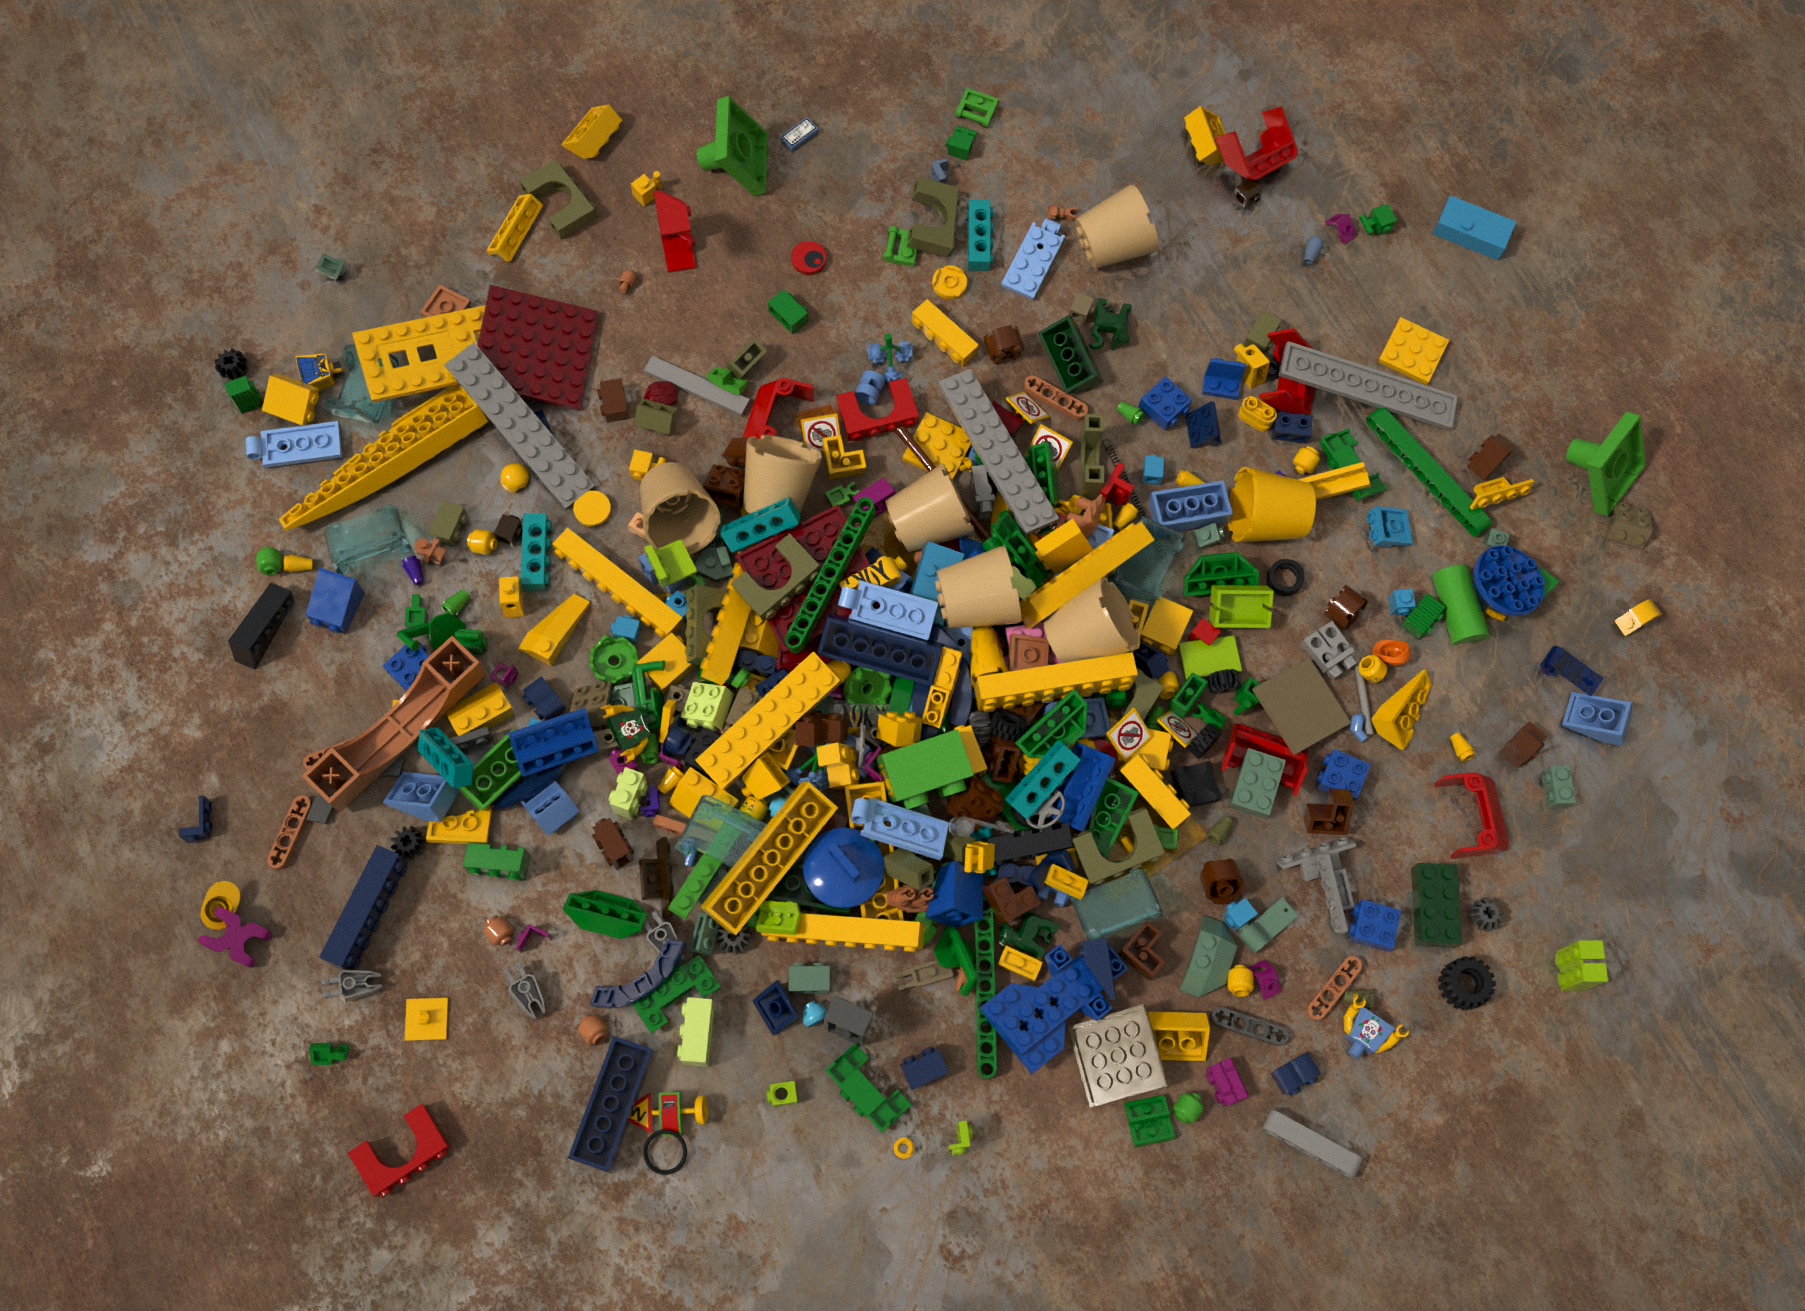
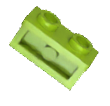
M763 901L759 906L760 914L755 927L757 932L796 935L802 916L798 904L791 901Z
M967 1120L959 1121L956 1124L959 1144H952L947 1147V1152H952V1155L965 1154L966 1150L970 1147L973 1133L971 1125H967Z

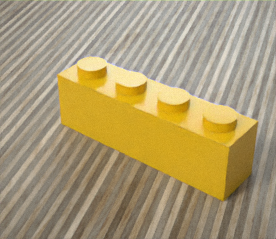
M928 299L912 312L911 321L914 327L921 329L929 340H933L941 351L948 353L955 363H959L963 367L978 354L979 344Z
M1135 753L1127 762L1119 767V770L1166 823L1174 829L1191 814L1188 811L1190 806L1183 798L1180 801L1175 796L1176 790L1170 784L1166 786L1161 781L1164 777L1157 769L1152 771L1148 766L1150 761L1143 754L1139 756Z

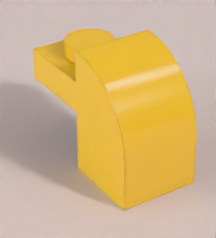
M1648 599L1616 619L1615 623L1623 634L1628 636L1638 628L1647 625L1661 616L1662 613L1654 602Z

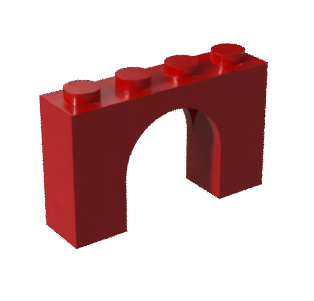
M907 378L889 382V393L894 409L888 416L881 419L869 418L860 411L854 391L836 395V405L848 442L860 441L869 436L876 437L884 432L892 433L903 425L906 428H912L918 424L919 415Z
M421 1103L403 1115L413 1131L417 1142L415 1154L407 1164L397 1168L388 1167L383 1163L374 1146L369 1141H364L348 1152L349 1157L373 1197L380 1196L383 1198L392 1192L391 1188L397 1184H405L411 1179L410 1175L416 1171L418 1173L424 1171L430 1166L428 1163L434 1159L440 1160L448 1154L447 1150L451 1146L426 1105Z

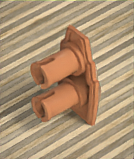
M1100 494L1093 501L1080 496L1076 501V507L1086 510L1084 515L1070 512L1067 516V522L1074 519L1086 539L1096 530L1105 504L1103 495Z
M909 885L896 887V890L886 892L887 905L906 911V913L926 912L929 902L933 898L931 894L933 890L930 887H925L919 891Z

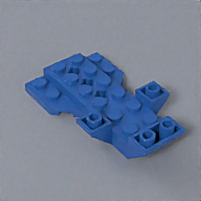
M1061 944L1044 956L1052 976L1040 987L1011 983L979 1008L1031 1075L1064 1049L1065 1020L1079 1010L1098 1021L1112 1009V1006L1100 993L1104 989L1085 963V959L1079 955L1073 960ZM1109 945L1115 981L1129 968ZM1051 1001L1055 1002L1053 1007L1049 1004ZM1037 1012L1041 1015L1038 1019L1034 1016ZM1022 1024L1026 1027L1023 1031L1019 1028Z

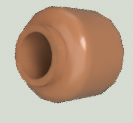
M496 915L485 922L483 933L492 945L498 946L501 944V946H505L511 942L514 929L505 917H498Z
M587 1015L581 1019L578 1032L586 1044L599 1046L606 1041L609 1028L599 1015Z

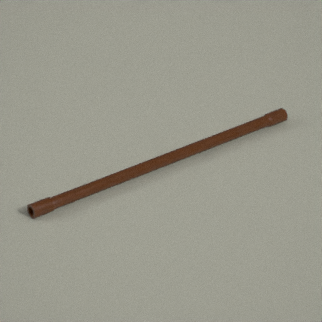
M904 425L899 427L895 433L909 447L927 471L930 472L936 468ZM962 499L971 519L969 522L982 539L986 541L992 535ZM1014 562L1011 564V566L1018 568Z

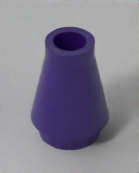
M416 556L403 559L402 568L413 582V585L423 583L424 578L420 559H417Z

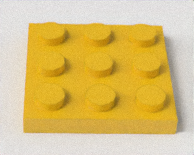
M1400 317L1378 363L1427 385L1449 340Z
M926 412L913 436L914 440L937 467L944 463L949 472L950 481L954 480L962 464L960 460L965 458L972 445L964 430ZM907 447L902 460L927 471L914 453Z

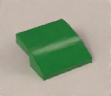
M1165 1095L1124 1103L1134 1148L1175 1139Z

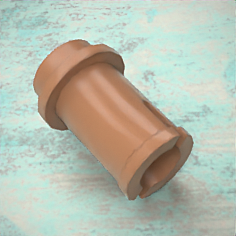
M961 966L957 970L959 974L954 988L955 991H959L961 985H964L967 980Z

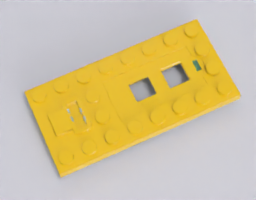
M486 305L353 332L352 336L371 402H379L459 384L445 368L444 364L473 342L476 345L478 344ZM433 345L437 359L421 362L417 348ZM406 351L409 365L393 368L389 354Z

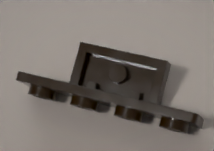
M662 837L656 841L657 859L639 860L642 900H661L662 919H668L673 916V912L668 910L672 902L673 883L670 877L672 865L669 862L670 844L667 841V837Z

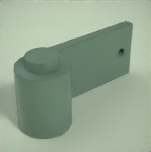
M1282 897L1252 924L1247 922L1238 929L1241 932L1238 936L1255 954L1299 915Z

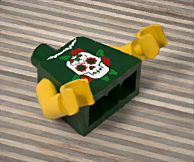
M609 704L601 707V709H605L607 712L603 718H607V723L620 749V756L625 755L627 757L625 762L627 764L634 760L647 745L648 736L651 735L648 727L657 724L656 717L653 713L643 716L640 709L635 710L632 706H612Z

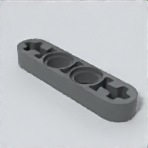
M1223 1007L1214 1009L1210 1014V1020L1213 1025L1274 1046H1282L1289 1039L1288 1031L1281 1026ZM1220 1012H1222V1016L1225 1018H1229L1230 1015H1232V1018L1230 1020V1026L1227 1025V1023L1229 1022L1227 1020L1223 1019L1220 1022H1218V1018L1215 1017V1014H1219ZM1236 1018L1244 1020L1245 1026L1243 1029H1238L1234 1025ZM1256 1024L1264 1027L1263 1035L1259 1036L1254 1032ZM1269 1028H1271L1270 1033L1276 1034L1280 1031L1281 1036L1284 1038L1278 1042L1276 1041V1036L1270 1035L1269 1039L1266 1037L1269 1033Z

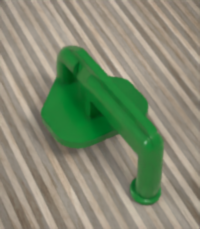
M444 613L433 617L430 622L398 631L397 637L411 651H416L420 644L419 641L412 638L429 634L430 646L437 650L451 636L454 637L455 631L465 629L466 624L452 614Z
M665 660L637 664L632 668L637 710L640 709L643 716L654 711L657 719V724L648 727L649 729L661 728L665 702L662 691L655 687L651 688V699H648L644 672L652 670L664 671Z
M949 925L944 929L933 953L938 964L944 968L962 967L967 980L964 985H961L959 991L962 996H969L977 980V974L972 964L975 954L970 943L961 939L956 928Z

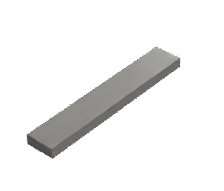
M654 356L651 357L644 369V373L661 381H670L677 388L741 417L750 403V399L742 395L728 392L704 378Z

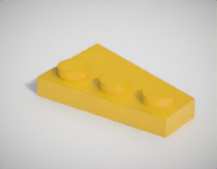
M489 806L483 812L471 810L467 811L466 814L444 817L441 822L429 821L426 841L427 843L488 844L493 810Z

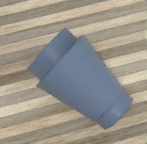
M1312 236L1307 240L1303 259L1305 263L1313 264L1323 249L1324 241L1321 238Z

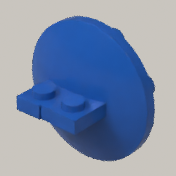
M1508 545L1490 547L1477 558L1474 566L1475 584L1481 596L1495 611L1510 616H1524L1534 611L1540 605L1544 596L1545 580L1536 566L1535 560Z
M851 828L829 830L818 836L806 852L803 863L805 882L811 893L828 906L842 909L859 906L872 898L882 883L884 875L882 853L877 844L871 842L869 838L861 836V831Z

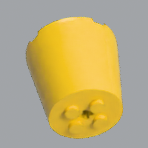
M1251 467L1240 468L1234 477L1236 481L1235 487L1231 488L1229 493V502L1233 513L1228 523L1229 531L1233 532L1231 538L1235 542L1305 538L1312 528L1315 517L1316 497L1313 486L1308 482Z

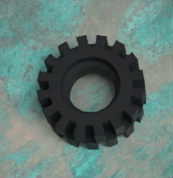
M1004 710L996 711L992 717L990 732H993L994 736L998 735L1000 739L1017 741L1026 732L1028 721L1022 715H1016V712L1010 713L1008 710L1006 712Z
M1208 723L1189 743L1187 750L1200 759L1209 751L1222 733L1211 723Z

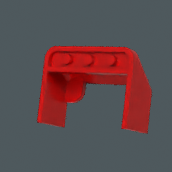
M1282 106L1262 112L1267 130L1263 131L1260 135L1262 148L1246 157L1236 131L1215 137L1227 167L1247 180L1252 181L1296 158L1298 149Z
M661 190L653 191L668 273L695 269L696 264L692 246L696 245L694 235H690L691 229L688 218L691 217L690 205L686 206L684 201Z
M1295 328L1267 334L1269 339L1275 344L1273 355L1280 364L1285 344L1288 341L1313 349ZM1279 376L1277 391L1261 393L1259 398L1264 403L1273 407L1275 411L1309 415L1312 409L1314 387Z
M781 378L760 386L742 438L755 436L756 439H761V435L778 436L775 428L767 426L777 395H789L813 402L814 385Z
M1235 723L1222 757L1221 770L1225 771L1227 766L1230 768L1241 766L1244 752L1248 748L1284 759L1286 762L1280 784L1286 788L1293 787V795L1297 796L1308 770L1307 749L1293 755L1283 738Z
M1476 772L1444 775L1434 783L1435 787L1464 784L1467 790L1475 792L1483 830L1477 835L1478 846L1460 848L1451 855V859L1497 854L1508 848L1509 840L1493 779Z

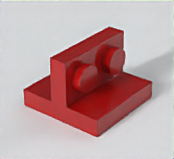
M1119 462L1100 491V494L1105 499V504L1108 499H1111L1117 505H1126L1134 489L1133 485L1121 479L1125 465Z

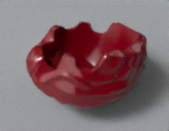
M655 381L647 387L644 399L673 406L677 402L678 389L670 381Z

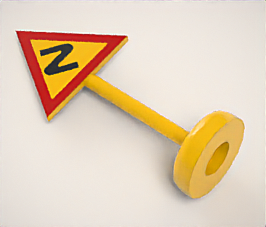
M652 1091L636 1102L629 1121L652 1134V1116L659 1115V1110H652ZM705 1095L698 1096L695 1100V1108H682L681 1114L695 1113L696 1122L699 1125H706L708 1122L707 1097Z

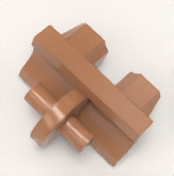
M420 538L415 542L414 549L416 553L424 555L422 562L428 564L429 561H432L437 565L441 563L446 549L438 545V539L433 538L432 543H430L427 539Z

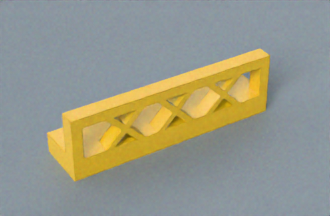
M532 194L519 195L486 252L489 255L498 254L506 262H511L542 209L543 204Z
M1364 462L1298 479L1308 482L1313 486L1316 501L1371 486L1368 470Z

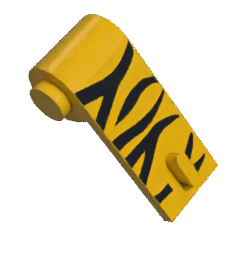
M883 556L873 565L843 580L839 584L841 588L845 586L858 590L860 580L878 586L890 587L900 582L902 576L892 557Z

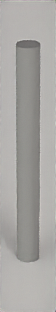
M1356 661L1357 664L1354 668L1362 714L1365 716V731L1367 736H1372L1374 731L1365 680L1358 671L1360 661Z

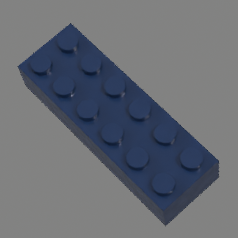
M828 613L817 649V655L931 686L942 646L937 642Z
M376 845L319 956L320 959L342 970H356L361 961L360 956L363 951L367 950L372 932L378 929L379 919L382 913L384 914L387 911L388 901L391 895L396 893L400 877H403L407 871V862L398 853Z
M613 1036L568 1159L611 1174L655 1051L653 1049Z

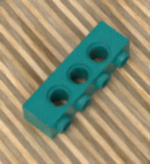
M969 199L968 271H989L990 264H993L994 254L990 253L994 243V239L990 238V233H993V222H990V218H993V207H990V200Z
M789 496L723 525L720 534L731 553L736 550L742 551L750 544H758L764 538L776 536L785 529L795 528L799 524L801 515ZM775 517H780L782 520L778 521ZM762 524L765 528H761L758 525ZM741 532H747L749 535H743Z
M546 513L523 514L520 583L523 591H546L547 584H550V573H547V566L551 564V558L548 555V549H551V538L548 537V531L552 530V522L548 520ZM541 532V535H540V536H538V537H534V536H533L535 533ZM535 550H541L539 554H532ZM535 567H540L539 571L532 572Z
M438 727L419 730L418 752L452 788L472 785L474 763Z
M1058 740L1005 800L1023 817L1028 819L1037 812L1038 807L1050 798L1052 791L1064 782L1065 777L1077 768L1080 759ZM1061 762L1060 767L1054 770L1055 765ZM1047 777L1046 783L1041 785L1042 779ZM1034 792L1033 797L1031 799H1027L1028 795Z

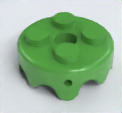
M605 635L592 647L589 665L598 680L601 682L610 681L612 685H618L632 678V668L637 665L639 659L635 646L626 638H614ZM611 658H619V664L616 666L610 665L609 661Z
M861 666L857 667L851 672L844 684V698L847 704L852 708L854 705H857L855 710L860 712L861 705L863 714L867 706H869L867 714L876 709L875 705L879 710H882L883 706L885 709L888 705L887 697L892 692V687L889 683L891 676ZM869 684V689L863 692V687Z

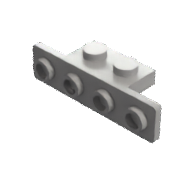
M1340 837L1331 843L1324 842L1320 843L1318 847L1304 848L1295 854H1285L1282 858L1276 859V863L1283 869L1300 864L1302 879L1309 881L1321 877L1320 870L1316 864L1317 854H1329L1333 870L1340 869L1342 866L1339 852L1356 847V842L1348 837Z
M1317 854L1316 864L1320 870L1321 885L1325 890L1326 905L1330 910L1332 918L1331 925L1335 932L1346 933L1348 928L1343 910L1354 907L1345 868L1333 870L1330 855Z

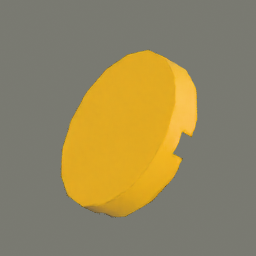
M947 265L936 270L933 275L932 287L938 296L952 300L964 294L967 289L968 279L962 269Z
M587 491L574 502L573 511L580 524L586 527L600 526L610 517L611 505L609 499L603 493Z

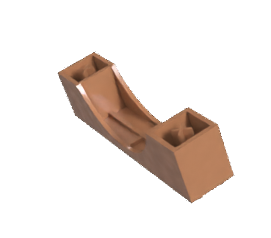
M451 636L422 663L421 669L410 688L379 721L354 739L342 745L332 747L302 777L337 811H343L419 739V730L428 729L433 726L487 675L480 662Z

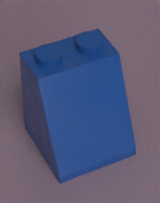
M320 567L306 616L310 623L316 627L325 626L334 633H339V631L346 633L365 592L356 579Z
M952 861L940 867L932 893L933 898L930 900L926 911V918L946 926L952 925L955 928L983 919V889L981 887L983 886V873H975L974 869H972V872H965L964 865L958 861Z

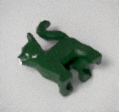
M1098 298L1095 309L1096 318L1091 329V335L1097 340V343H1090L1089 347L1091 349L1097 350L1104 345V339L1098 333L1099 331L1114 333L1111 350H1114L1116 346L1130 343L1131 338L1126 330L1128 327V315L1132 309L1131 304L1124 303L1120 312L1116 314L1112 313L1113 306L1104 307L1107 304V299Z
M1029 911L1021 914L1023 922L1019 932H1016L1009 924L1002 923L1003 927H999V930H1001L999 933V943L1003 946L1013 944L1019 950L1032 952L1035 954V959L1039 961L1046 950L1035 941L1037 936H1041L1044 939V943L1049 944L1052 939L1050 933L1055 935L1059 928V925L1051 920L1041 918Z

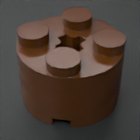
M1012 325L1003 326L993 330V335L988 336L987 334L984 336L983 340L990 360L994 364H1000L1006 358L1011 357L1014 360L1021 357V352L1025 348L1017 326L1015 328H1012Z
M1347 585L1343 586L1337 598L1333 597L1327 604L1328 608L1324 612L1328 619L1343 630L1348 629L1358 619L1361 609L1364 611L1368 604V600Z
M1233 859L1207 861L1204 864V868L1200 873V880L1208 900H1212L1217 905H1224L1235 901L1236 896L1240 895L1241 897L1243 895L1245 884L1238 865Z

